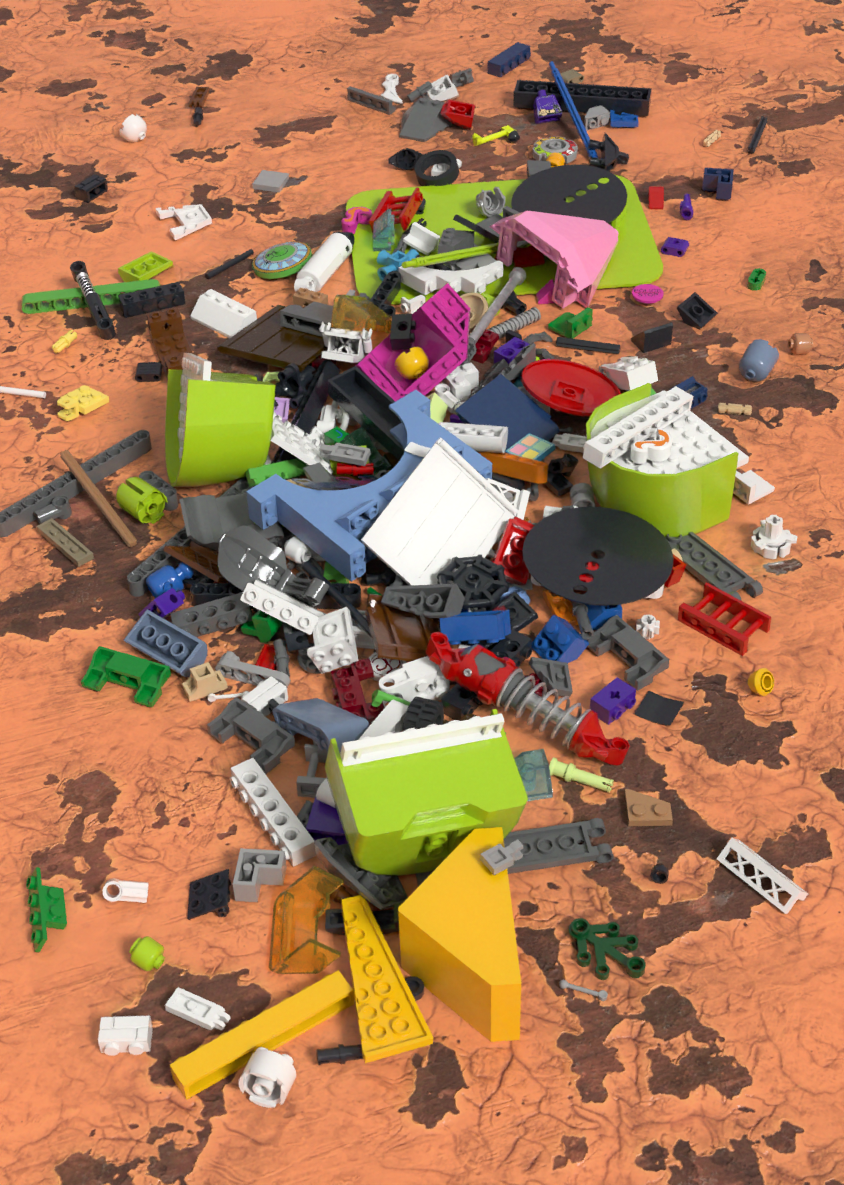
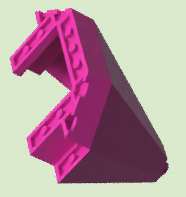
M449 283L443 286L412 314L413 320H416V330L413 332L415 333V342L412 343V348H422L429 359V367L418 379L408 380L399 374L396 370L395 361L401 353L405 352L407 354L410 352V349L392 350L390 335L356 365L395 402L414 390L419 391L425 396L468 357L470 307Z

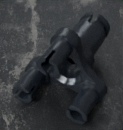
M290 363L283 371L278 373L280 381L275 384V397H293L289 404L293 409H297L307 391L306 386L311 383L315 375H312V371L315 368L307 365L300 373L296 364Z

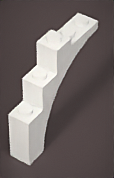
M498 260L480 268L459 271L437 270L426 267L402 268L400 266L399 273L401 274L402 283L424 295L436 289L440 290L447 283L456 293L462 290L466 293L481 294L486 291V285L503 276V262Z

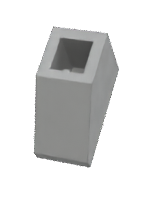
M602 105L590 108L584 117L586 131L609 125L610 112Z

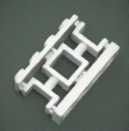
M255 580L254 584L247 583L240 598L241 601L309 635L315 630L319 617L325 615V613L259 580Z

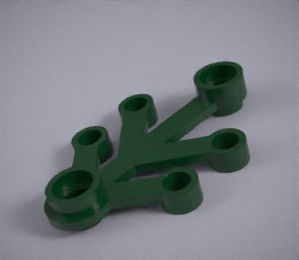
M578 918L569 925V935L577 940V964L579 966L587 967L591 963V954L587 952L586 941L594 946L597 963L595 976L599 980H606L609 977L610 969L606 964L605 954L624 966L628 975L632 978L643 976L646 963L641 957L634 956L628 958L614 948L624 946L627 950L634 951L638 947V938L635 935L630 934L626 937H618L620 926L616 922L590 925L587 920ZM606 933L610 938H599L595 934Z

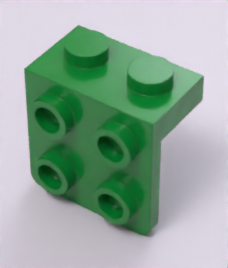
M587 307L577 315L565 312L550 322L548 328L567 338L573 339L592 326L593 309Z

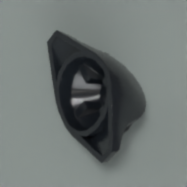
M405 148L388 158L389 164L398 168L410 170L415 167L418 159L424 154Z

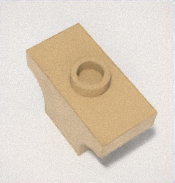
M209 662L190 668L189 679L182 683L183 690L190 702L208 696L211 693L214 694L228 689L227 682L220 670L213 671Z

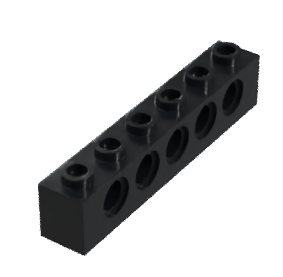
M512 629L511 634L506 635L505 639H502L490 651L499 658L508 657L512 659L516 666L520 667L521 663L532 654V639ZM458 684L441 699L444 715L459 721L464 715L473 714L474 710L483 704L475 692L468 691Z

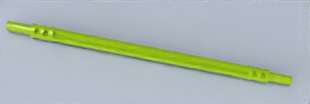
M499 242L413 258L411 261L402 262V268H418L498 252Z

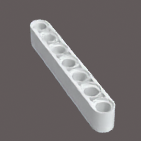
M391 700L359 739L366 736L371 738L382 736L388 732H401L408 705ZM326 778L317 790L316 799L336 808Z

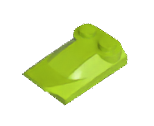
M151 251L119 267L118 274L124 282L149 280L155 275L174 267L173 261Z

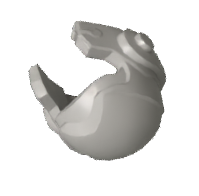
M499 187L493 189L495 194L490 190H482V192L477 194L476 206L483 216L491 217L492 215L502 213L505 206V196Z

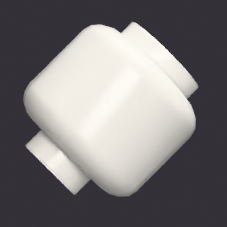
M297 536L287 540L284 545L285 556L297 564L309 561L312 556V549Z

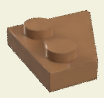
M625 789L624 796L628 827L672 826L673 819L670 803Z

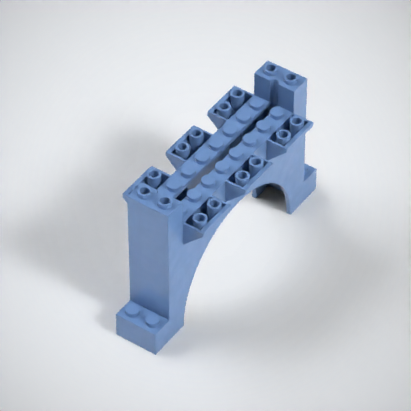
M414 390L389 405V409L402 422L390 429V433L400 442L404 450L410 442L432 448L438 438L441 437L485 479L489 478L492 480V463L430 418V399ZM405 451L397 465L381 478L366 485L345 490L327 491L305 488L274 474L246 491L249 519L263 530L279 521L352 582L366 573V563L377 558L362 543L361 539L424 457Z

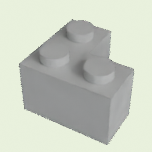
M240 848L233 880L235 901L258 902L261 884L283 886L287 869L285 851Z

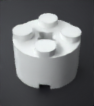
M264 1047L257 1048L256 1052L251 1055L239 1079L238 1084L241 1092L244 1093L246 1091L250 1095L249 1100L262 1107L274 1108L278 1103L282 1105L296 1078L292 1057L287 1054L280 1055Z

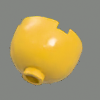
M413 347L410 348V352L407 354L403 352L396 359V370L405 379H418L427 371L429 359L422 348Z

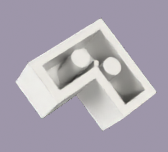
M466 363L453 370L441 381V384L448 385L450 392L461 402L469 399L471 390L479 387V371L472 363Z

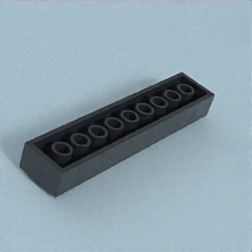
M517 80L514 90L513 107L519 109L531 108L534 110L533 103L535 98L539 97L538 91L545 90L546 95H555L562 111H568L555 82ZM565 83L577 112L587 113L590 108L602 105L609 112L610 110H615L614 114L624 112L638 115L639 117L649 115L652 88Z

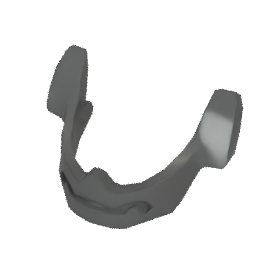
M544 331L542 333L530 334L523 341L531 344L540 340L552 342L553 339ZM536 348V355H542L545 359H555L547 349Z

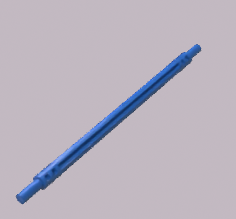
M551 61L549 62L551 74L589 158L590 156L598 158L595 149H589L590 138L559 70L554 62Z

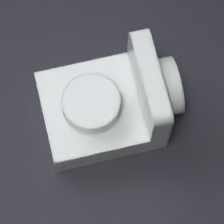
M419 295L410 300L402 297L401 311L405 314H413L425 303V297Z

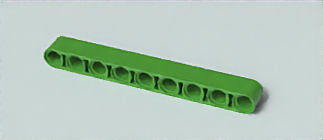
M156 279L93 287L95 292L99 294L103 304L111 305L120 304L118 295L160 286V282ZM81 288L27 293L21 298L22 311L26 314L87 307Z

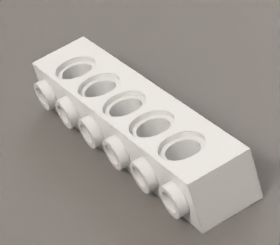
M251 758L231 767L232 777H230V783L232 787L239 790L242 801L249 804L252 815L259 818L262 829L269 832L272 843L275 846L278 845L280 851H285L286 860H289L294 867L316 856L314 839L255 759Z

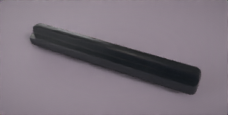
M557 337L556 340L557 347L611 354L620 353V345L564 337Z

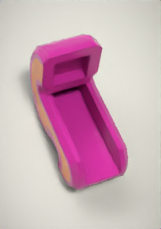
M366 207L348 209L345 212V218L341 221L342 232H352L355 234L358 223L370 225L369 220L372 217V211Z

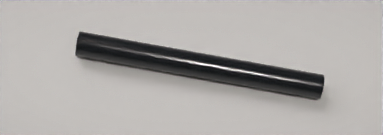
M250 249L206 273L205 277L210 279L252 256L254 251Z

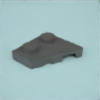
M536 657L530 658L529 665L539 679L546 683L548 691L557 689L559 696H571L573 691L568 663Z

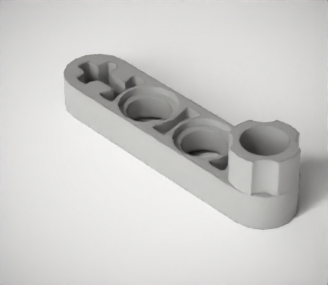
M231 651L224 653L215 667L216 671L220 670L224 678L256 686L259 682L265 681L271 676L278 683L280 682L285 685L286 688L291 682L290 677L283 672L240 662L239 657Z

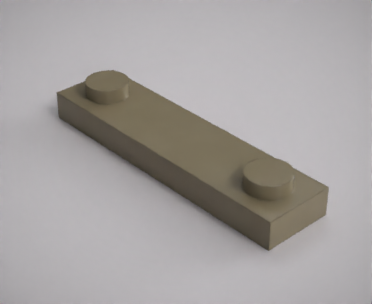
M51 518L36 526L38 533L78 567L94 559L93 553L54 519Z

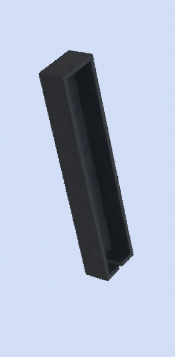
M356 366L327 380L329 396L400 461L405 450L400 442L390 433V429L402 423L398 416L389 409V405L395 401Z

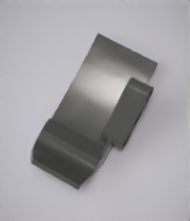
M247 493L215 498L214 495H201L179 499L187 537L195 543L213 550H218L219 540L224 533L239 526L251 527L271 543L282 541L284 537L293 534L286 527H282L279 521L264 530L257 524H254L249 519Z

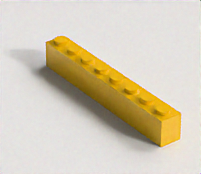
M339 970L333 974H328L315 984L306 986L299 993L283 999L281 1003L274 1007L265 1009L256 1017L242 1022L231 1031L222 1033L215 1040L199 1046L190 1054L179 1057L170 1064L172 1078L187 1100L245 1067L257 1048L264 1047L269 1051H273L354 1005L353 989Z

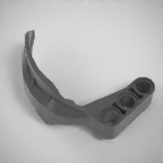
M239 526L224 533L219 540L217 560L219 572L228 582L244 592L247 583L254 584L255 580H259L311 607H315L320 604L329 588L327 583L318 578H297L287 568L284 551L251 527Z

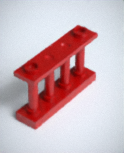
M419 187L415 188L412 195L395 197L392 191H386L369 220L373 234H379L382 227L386 225L401 224L403 231L408 228L423 201V194L420 193Z
M707 582L704 584L703 598L693 607L683 602L679 606L678 621L741 656L747 652L749 637L757 629L766 633L770 630L771 616ZM710 602L718 606V608L708 616L700 610ZM725 611L734 615L726 624L716 620ZM741 620L751 624L742 633L732 629Z

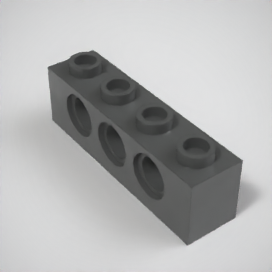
M241 592L171 613L172 624L198 637L250 622L253 615L251 606L240 600L243 594Z

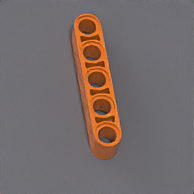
M477 451L492 463V472L533 483L541 484L547 482L548 463L505 452Z

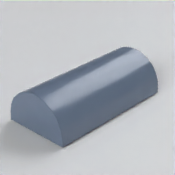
M148 609L124 639V642L161 664L170 666V669L184 677H190V668L204 664L207 657L208 649L204 641Z

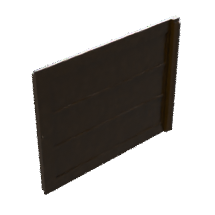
M277 305L219 345L217 351L284 369L290 363H294L298 366L301 373L308 364L322 354V351H327L328 347L325 346L321 336L280 326V311L286 306ZM344 320V328L353 331L357 327L355 322Z

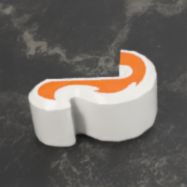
M657 429L656 440L634 441L631 444V461L636 464H645L646 460L653 462L667 460L671 456V435L663 429Z

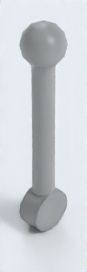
M564 979L559 982V986L562 989L570 988L597 996L601 1001H605L608 993L604 990L597 992L570 984Z

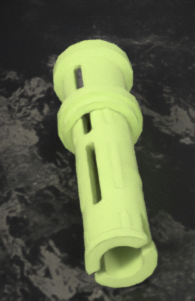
M554 757L548 768V776L555 775L564 778L566 782L574 780L610 793L612 789L610 786H613L614 782L613 779L577 769L573 763L566 764L557 761V758Z

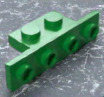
M36 867L32 875H29L26 880V889L29 890L27 904L31 911L29 917V924L32 925L31 943H34V952L39 953L47 941L46 927L64 930L67 925L63 888L42 885L41 871L39 867Z

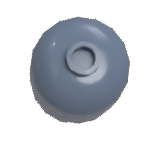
M754 340L748 345L739 362L741 375L752 382L764 380L779 359L777 348L774 347L773 349L766 340Z

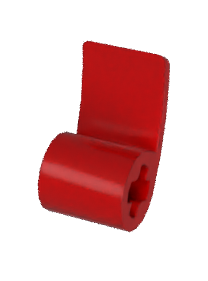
M649 186V209L662 210L664 208V186Z

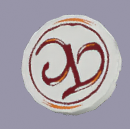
M373 653L369 657L374 671V678L372 679L379 682L383 676L401 669L402 664H405L406 661L378 658L377 653Z

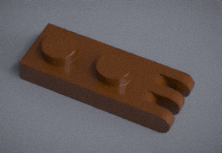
M196 86L189 101V107L194 105V108H197L199 105L200 108H203L210 93V88Z

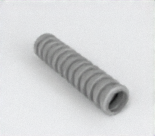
M533 307L487 330L498 333L500 340L505 337V332L509 329L516 332L539 321L541 314L536 307Z

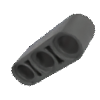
M144 471L139 474V478L151 484L167 497L168 504L165 502L164 510L173 511L178 508L177 492L174 487L152 471Z

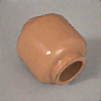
M794 333L788 339L787 347L794 355H806L813 348V339L807 333Z

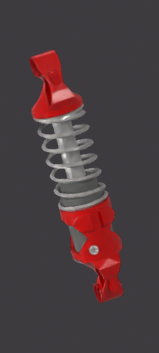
M440 632L431 634L426 654L429 660L439 666L447 680L455 681V683L468 691L475 692L478 699L484 704H492L497 707L504 706V712L510 708L517 711L515 714L516 718L521 717L525 709L528 708L532 712L527 720V725H531L537 715L544 718L540 724L539 732L544 731L549 721L556 725L551 733V739L557 736L561 728L568 733L562 744L563 746L567 745V749L575 752L578 757H594L611 765H621L630 747L628 741L621 737L606 739L599 724L597 712L588 709L581 715V703H575L570 707L569 696H564L558 700L557 689L547 692L546 683L544 682L535 686L534 676L525 678L522 669L517 667L515 662L508 657L499 658L492 651L479 644L467 648L452 649L445 634ZM543 686V693L540 697L534 692ZM552 693H555V698L552 704L546 699ZM564 700H567L565 710L558 707ZM578 707L577 716L571 715L570 713Z

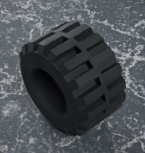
M416 696L406 711L402 732L410 728H426L431 724L442 725L444 719L442 702Z

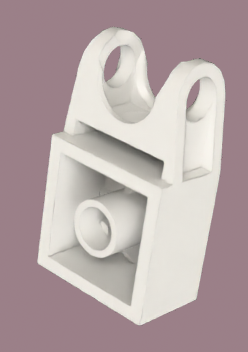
M637 356L621 357L616 363L599 366V372L604 374L605 371V376L622 390L630 391L644 384L658 381L655 361L647 360V358L640 359Z
M426 656L402 664L401 669L383 676L379 680V688L383 692L409 702L416 696L438 701L450 691V680H447L439 666ZM386 682L394 683L390 687H386L383 684Z

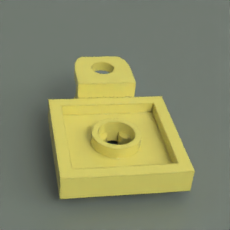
M81 386L62 396L57 401V405L64 408L58 412V417L69 421L78 417L79 412L87 414L108 403L109 396L89 386Z

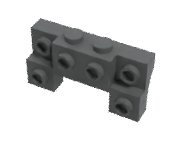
M618 615L610 618L600 629L595 631L593 637L590 634L591 639L587 640L589 642L587 647L597 656L611 650L631 667L625 670L624 680L637 691L651 684L653 676L669 668V659Z
M237 697L228 703L219 716L207 724L208 734L219 742L224 743L235 734L257 751L250 755V759L254 758L265 774L280 764V757L295 746L294 736L279 727L276 722L266 718L262 712L256 711Z

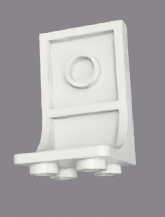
M348 607L320 616L319 622L313 631L315 646L307 649V655L321 674L359 661Z

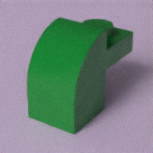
M259 610L252 617V621L244 623L241 630L243 634L258 636L261 643H266L282 627V621Z

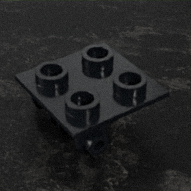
M229 869L190 882L188 920L213 911L219 917L227 916L230 910L228 907L230 902L229 886L231 885Z

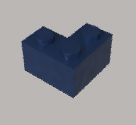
M704 167L702 190L707 192L717 191L716 199L731 200L734 169Z

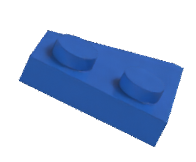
M610 110L611 127H638L637 115L624 112L618 115L614 114L615 110Z

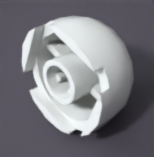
M132 114L126 118L122 124L124 126L123 129H120V136L128 142L143 140L147 131L145 121L138 114L136 116Z

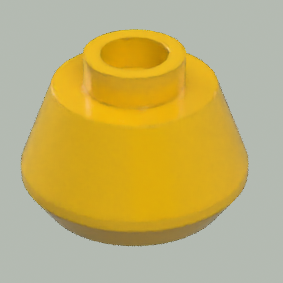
M760 668L750 674L748 686L751 691L761 696H767L773 690L774 677L768 669Z

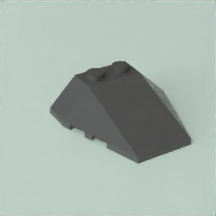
M419 98L403 113L399 138L426 142L436 136L437 132L445 131V127L453 126V123L440 114L442 105L445 102Z
M534 342L524 347L509 364L504 359L494 363L485 373L484 381L480 380V386L474 389L469 398L500 374L510 382L516 381L518 377H521L524 368L536 361V345Z

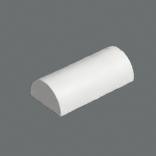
M447 422L438 423L475 451L504 453L506 450L508 427Z

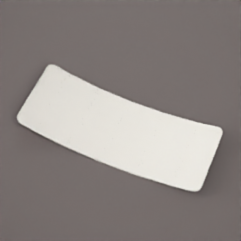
M410 442L405 451L425 457L431 448Z

